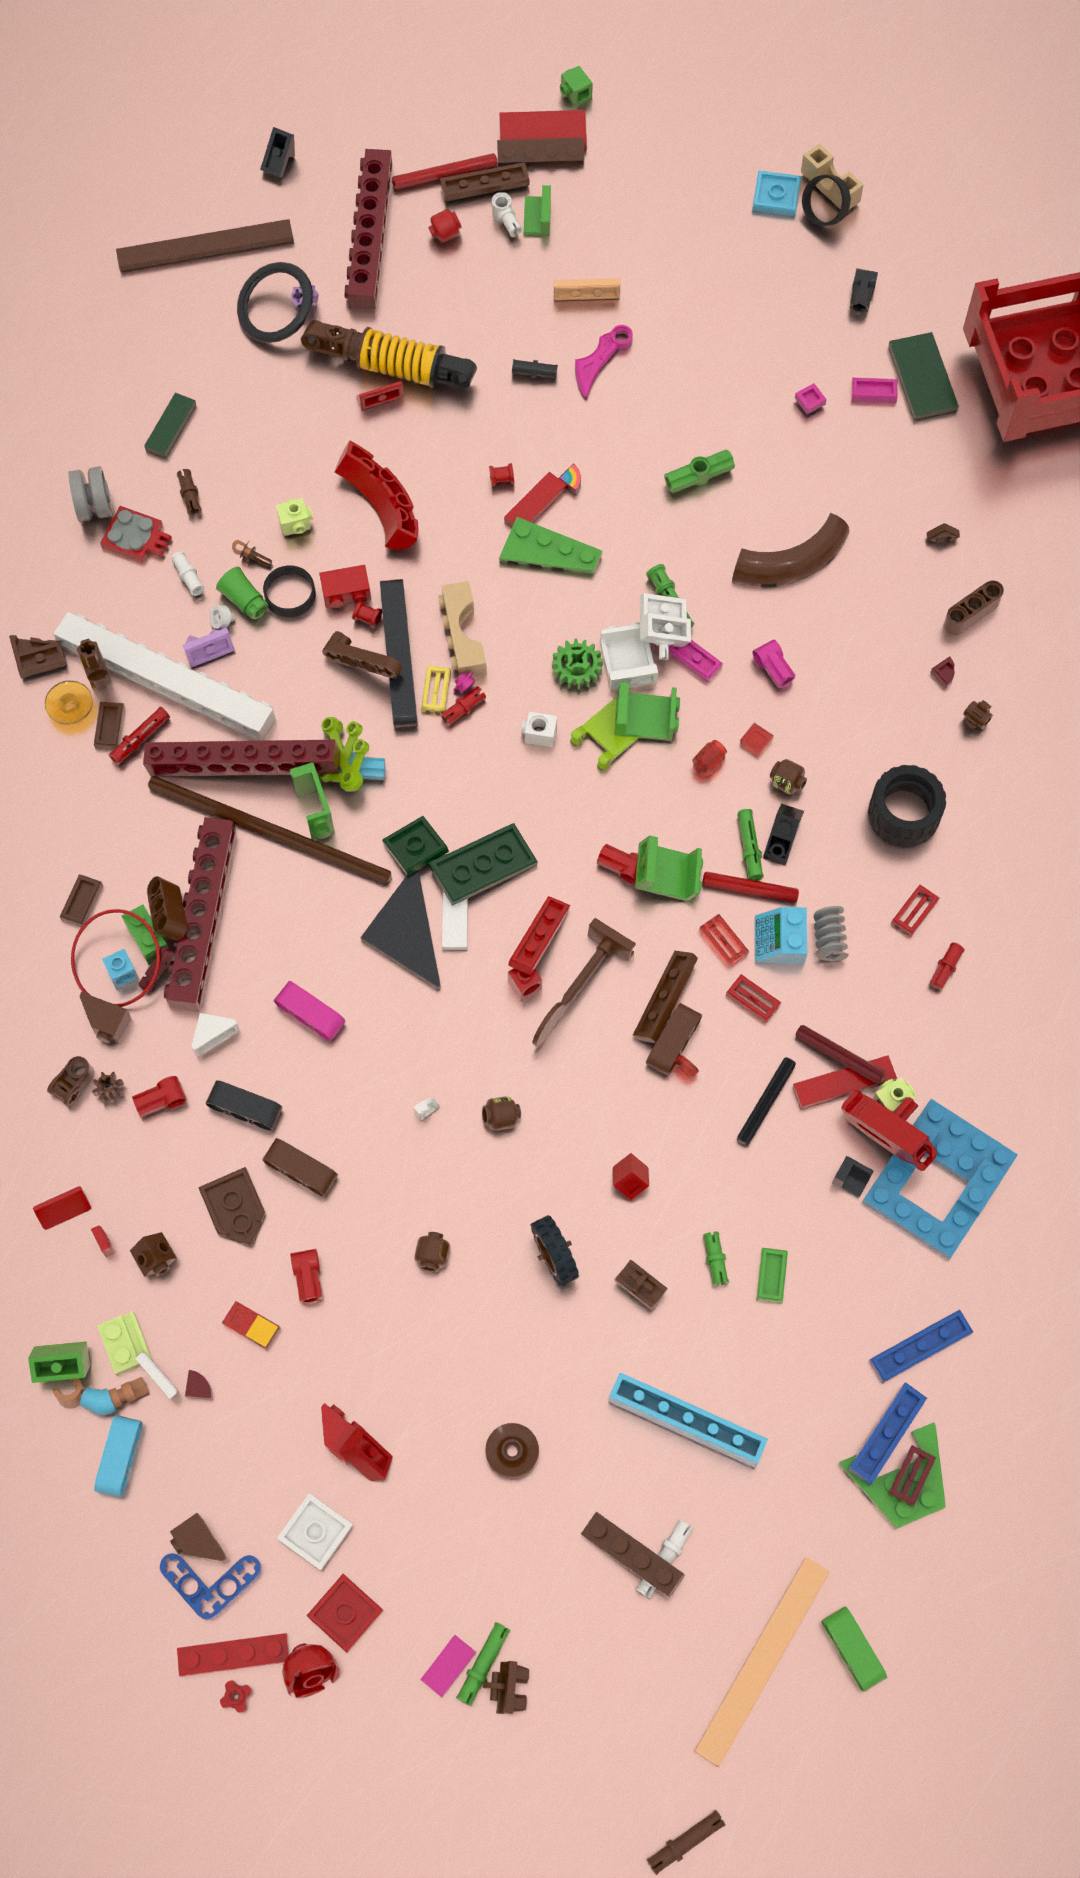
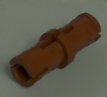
M183 469L184 476L181 470H179L177 478L181 486L180 495L185 500L187 513L191 516L196 515L194 511L196 509L199 514L202 511L197 497L199 492L197 486L194 485L191 470Z

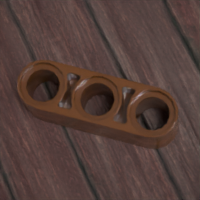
M990 580L950 607L943 624L944 630L948 634L958 635L999 606L1004 592L1002 584L998 581Z
M155 876L147 887L154 932L174 941H179L187 930L180 887L166 879Z
M680 1003L651 1050L646 1064L668 1076L699 1025L703 1014Z
M275 1138L262 1159L272 1169L321 1197H325L338 1176L330 1167L279 1138Z

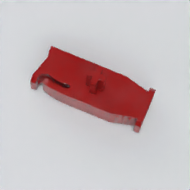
M855 1090L842 1104L841 1109L850 1124H853L861 1132L901 1160L913 1164L918 1170L925 1171L936 1158L937 1151L930 1142L929 1136L906 1121L918 1108V1104L912 1098L906 1097L892 1112L861 1091ZM928 1153L929 1157L922 1163L920 1160Z

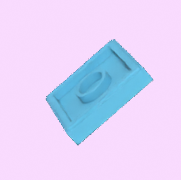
M758 170L752 211L796 216L801 176Z

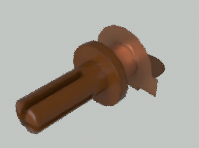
M235 540L232 543V549L241 554L240 558L245 555L247 561L253 559L267 567L271 566L257 558L258 556L272 564L271 559L255 552V546L252 549L247 547L249 541L247 544L240 540ZM237 544L244 547L242 551L236 549Z

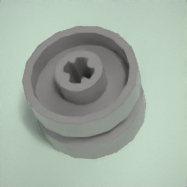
M102 467L89 468V483H87L85 475L81 470L69 471V485L78 521H91L93 516L92 505L100 519L112 517L110 492Z

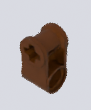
M76 1056L71 1058L61 1072L51 1081L47 1092L51 1095L55 1094L62 1099L65 1106H71L93 1079V1067L84 1057ZM86 1066L82 1074L75 1075L78 1067Z

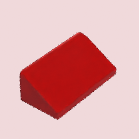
M402 381L358 394L356 398L361 410L404 397Z
M81 1186L33 1207V1211L44 1230L91 1210L90 1202Z
M361 1426L356 1428L339 1451L345 1459L370 1481L385 1479L393 1458Z

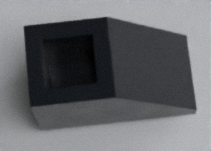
M781 803L765 848L764 857L787 863L804 814L803 810Z

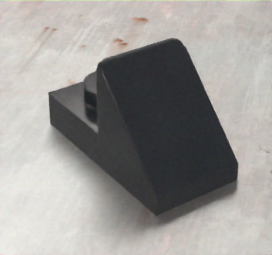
M273 127L260 170L283 178L288 158L295 157L294 134Z

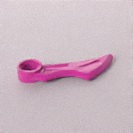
M615 326L611 332L599 337L598 346L592 354L584 358L575 359L576 378L584 398H588L591 386L598 372L616 350H625L632 345L633 332L629 326ZM618 334H626L628 338L624 341H619L616 339V336Z

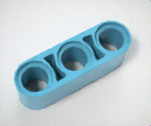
M118 1415L114 1416L94 1485L95 1492L120 1498L123 1496L141 1435V1420Z

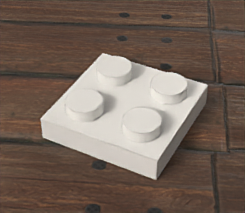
M309 1493L277 1539L322 1571L353 1527V1524Z

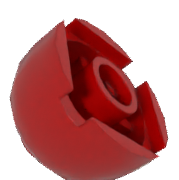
M302 1643L294 1647L282 1668L286 1690L290 1696L291 1693H294L296 1698L307 1697L321 1692L325 1689L321 1684L329 1679L333 1683L339 1675V1667L331 1652L322 1645Z

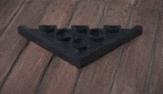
M418 870L409 876L406 875L360 939L439 990L441 984Z

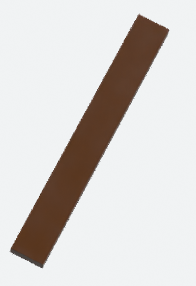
M290 219L117 248L116 253L120 271L294 242Z

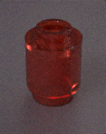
M717 740L707 742L692 759L694 770L700 775H711L725 759L727 750L724 745Z

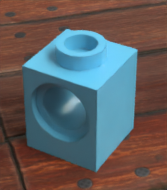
M125 948L102 958L116 990L139 980Z

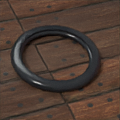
M276 262L259 268L244 283L238 297L237 315L243 331L250 338L265 343L280 342L291 337L304 325L311 312L313 304L311 281L300 267L292 263ZM275 273H287L293 276L302 288L303 300L301 308L292 322L283 329L275 332L261 331L251 323L248 317L247 305L249 297L257 284L267 276Z

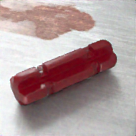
M163 946L160 948V966L155 981L159 980L168 965L166 962H170L174 956V952L168 947ZM156 957L145 972L146 977L143 976L139 982V987L142 990L146 989L153 977ZM155 982L153 983L152 987L148 992L152 991L156 984Z

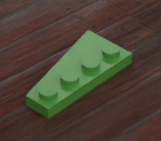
M517 517L499 556V561H513L525 565L535 564L546 568L556 567L568 571L594 574L603 551Z

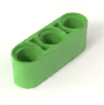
M846 1606L822 1619L826 1632L863 1692L887 1679V1674Z

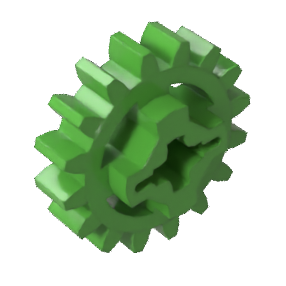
M574 638V644H570L566 640L565 647L563 648L559 645L557 653H553L552 669H554V677L560 676V684H563L565 681L568 682V688H571L573 684H576L577 689L581 688V684L590 687V680L597 682V675L602 674L603 659L600 658V650L595 651V644L587 646V640L585 639L582 641V644L578 643L577 638ZM589 659L593 662L592 667H590ZM562 661H564L565 669L562 667Z

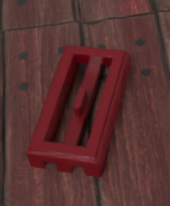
M911 1445L888 1495L894 1496L901 1502L904 1501L907 1505L913 1507L936 1457ZM914 1453H916L918 1457L900 1493L896 1490ZM923 1458H925L928 1462L910 1498L906 1494Z

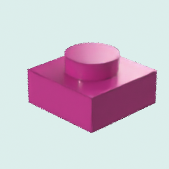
M815 383L795 393L796 401L806 414L826 405L827 399Z

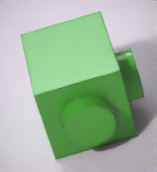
M580 66L568 69L561 74L560 91L564 97L567 96L574 107L592 98L593 83Z

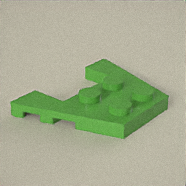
M934 1422L911 1432L917 1447L936 1457L913 1507L907 1505L904 1501L901 1502L894 1496L888 1495L900 1468L877 1477L873 1484L868 1485L848 1470L856 1455L839 1462L842 1470L846 1471L858 1488L862 1489L874 1506L895 1529L946 1508L937 1430ZM923 1458L906 1496L911 1498L928 1462L927 1459ZM915 1462L908 1465L896 1491L901 1493Z

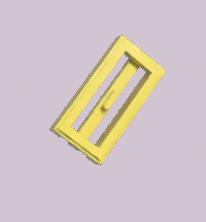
M427 666L421 712L430 710L431 713L436 711L442 713L445 711L451 668ZM432 672H436L432 704H427ZM441 673H445L441 704L437 705Z

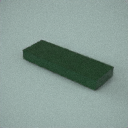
M175 392L145 443V450L166 458L194 410L196 401Z

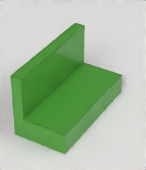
M542 185V196H525L523 235L550 236L551 185Z

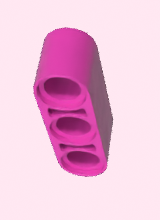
M288 981L273 1000L280 1009L329 1042H331L346 1022L339 1013L292 981Z

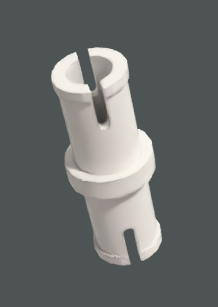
M184 552L175 553L171 560L179 571L180 580L186 583L192 596L200 595L205 590V587L197 576L196 568L191 566Z

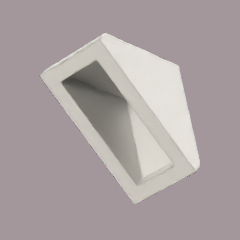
M200 1013L192 1042V1048L197 1058L240 1032L236 1020Z

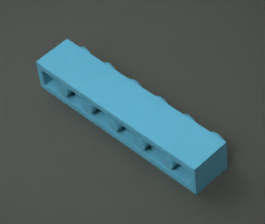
M621 1372L609 1396L608 1402L753 1468H756L768 1441V1438Z

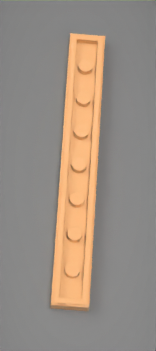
M807 1557L804 1559L694 1752L717 1767L723 1761L827 1578L828 1570Z

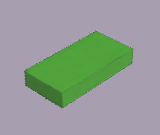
M762 1247L756 1300L783 1303L787 1250Z

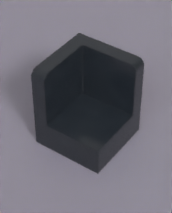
M846 1156L832 1184L859 1198L874 1171Z

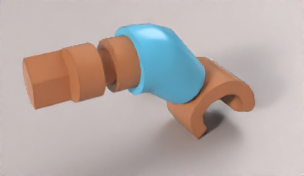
M143 1377L122 1384L118 1390L116 1387L110 1390L107 1388L100 1390L91 1387L84 1389L79 1378L71 1379L76 1388L70 1395H62L59 1389H53L54 1396L64 1408L71 1409L80 1405L97 1415L114 1413L116 1408L123 1406L122 1402L127 1400L129 1403L149 1393Z

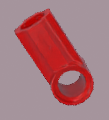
M605 844L599 853L597 864L618 873L621 879L635 885L638 853L632 852L628 854Z
M177 1076L166 1077L160 1080L157 1086L132 1096L140 1118L163 1108H176L187 1101Z
M317 1249L290 1253L300 1303H312L321 1300L322 1290L318 1274L320 1265Z

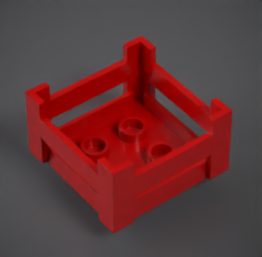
M1080 272L998 289L1000 284L998 278L975 283L963 331L969 347H975L999 414L997 426L1003 442L1024 438L1029 432L1080 422ZM1074 293L1071 302L990 318L993 309Z

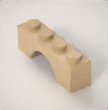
M465 581L441 585L442 595H438L440 609L445 608L446 615H443L442 618L444 629H449L450 636H446L448 649L454 652V656L451 657L453 671L457 670L458 676L464 672L468 675L472 671L474 672L472 677L487 674L482 642L469 639L460 629L464 619L474 613L470 582Z

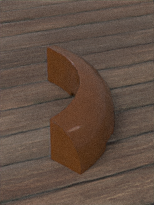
M830 512L821 529L800 545L775 552H758L741 548L732 582L751 586H761V584H777V586L807 578L825 567L826 563L839 553L849 535V526L841 517Z

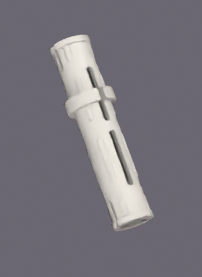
M679 1519L668 1539H664L661 1543L663 1547L658 1555L672 1564L676 1556L681 1555V1548L694 1529ZM642 1579L635 1590L646 1598L651 1599L656 1588Z

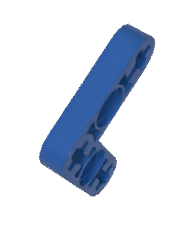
M171 1553L165 1555L159 1565L162 1575L195 1613L204 1620H213L218 1617L259 1578L262 1572L260 1561L254 1556L247 1555L239 1559L208 1588L178 1554ZM169 1560L173 1562L179 1561L177 1568L181 1573L184 1574L186 1569L189 1571L188 1574L179 1579L177 1584L174 1580L179 1577L173 1571L168 1573L166 1571L169 1568L167 1564ZM255 1562L254 1570L256 1572L253 1575L246 1573L242 1577L246 1582L241 1585L239 1579L232 1574L237 1571L238 1575L242 1574L245 1570L244 1563L252 1564ZM188 1579H195L198 1583L197 1591L191 1595L185 1594L183 1584ZM226 1580H233L236 1583V1591L232 1595H224L221 1591L222 1584ZM216 1590L218 1596L224 1599L225 1602L222 1605L220 1601L215 1602L212 1606L214 1609L213 1613L205 1612L203 1614L204 1606L202 1603L205 1600L209 1603L216 1598L212 1593Z

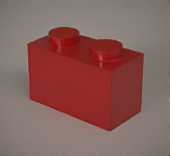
M365 564L319 572L326 608H340L343 605L357 604L359 601H364L365 603L372 600Z

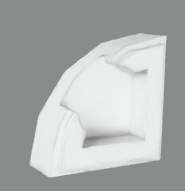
M428 1098L413 1107L414 1113L421 1121L437 1110L440 1105L434 1098Z

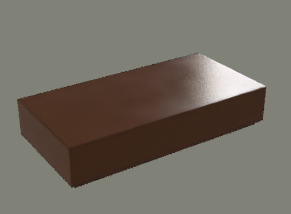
M100 702L94 738L95 748L115 749L120 744L125 710L124 703Z
M79 874L60 914V919L82 927L87 921L103 886L102 881Z

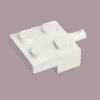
M643 593L640 595V641L658 645L660 660L669 659V646L684 647L691 642V619H687L686 599Z

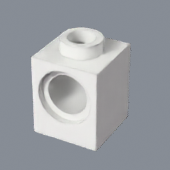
M529 711L528 719H523L521 734H525V743L553 748L557 730V716ZM542 727L544 730L538 732L534 728Z

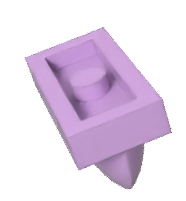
M227 628L221 630L212 629L208 635L201 638L189 635L186 643L182 645L191 668L235 651Z

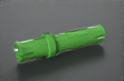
M742 809L737 813L744 848L742 856L747 865L748 879L759 881L763 879L764 874L760 860L762 852L758 848L753 811L751 809Z
M494 1623L472 1669L467 1670L466 1675L468 1676L456 1699L461 1700V1702L468 1706H472L483 1682L488 1680L486 1676L510 1633V1629L505 1628L500 1623Z

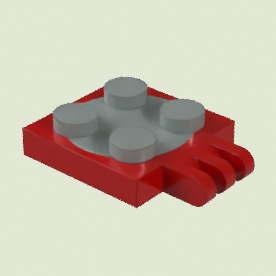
M119 506L100 544L104 549L144 562L148 553L157 557H163V550H166L168 547L166 542H170L172 536L160 531L163 526L162 520Z

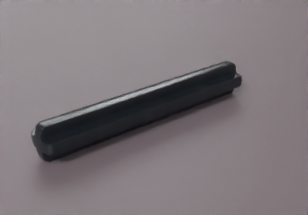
M788 1057L782 1060L737 1136V1140L743 1145L747 1146L750 1144L795 1068L796 1062Z

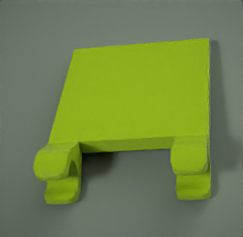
M616 698L582 726L575 728L571 732L572 737L570 741L573 744L578 745L589 735L606 750V752L598 757L599 762L597 766L602 770H605L615 758L639 739L638 737L614 735Z

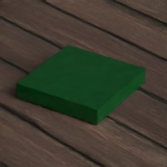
M424 816L419 817L382 839L384 846L407 876L449 852L447 845Z

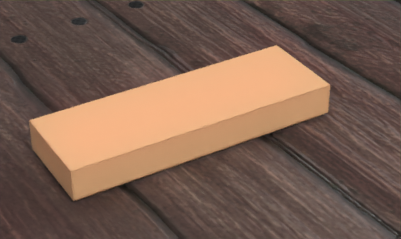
M620 278L553 280L554 300L620 298Z

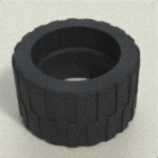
M917 765L893 767L889 771L884 772L875 784L868 808L870 824L873 826L876 834H879L883 840L893 845H900L902 847L919 845V843L927 841L936 832L946 808V792L937 776L925 768L918 767ZM897 791L912 792L925 801L929 814L923 819L916 821L900 819L889 811L885 804V797Z

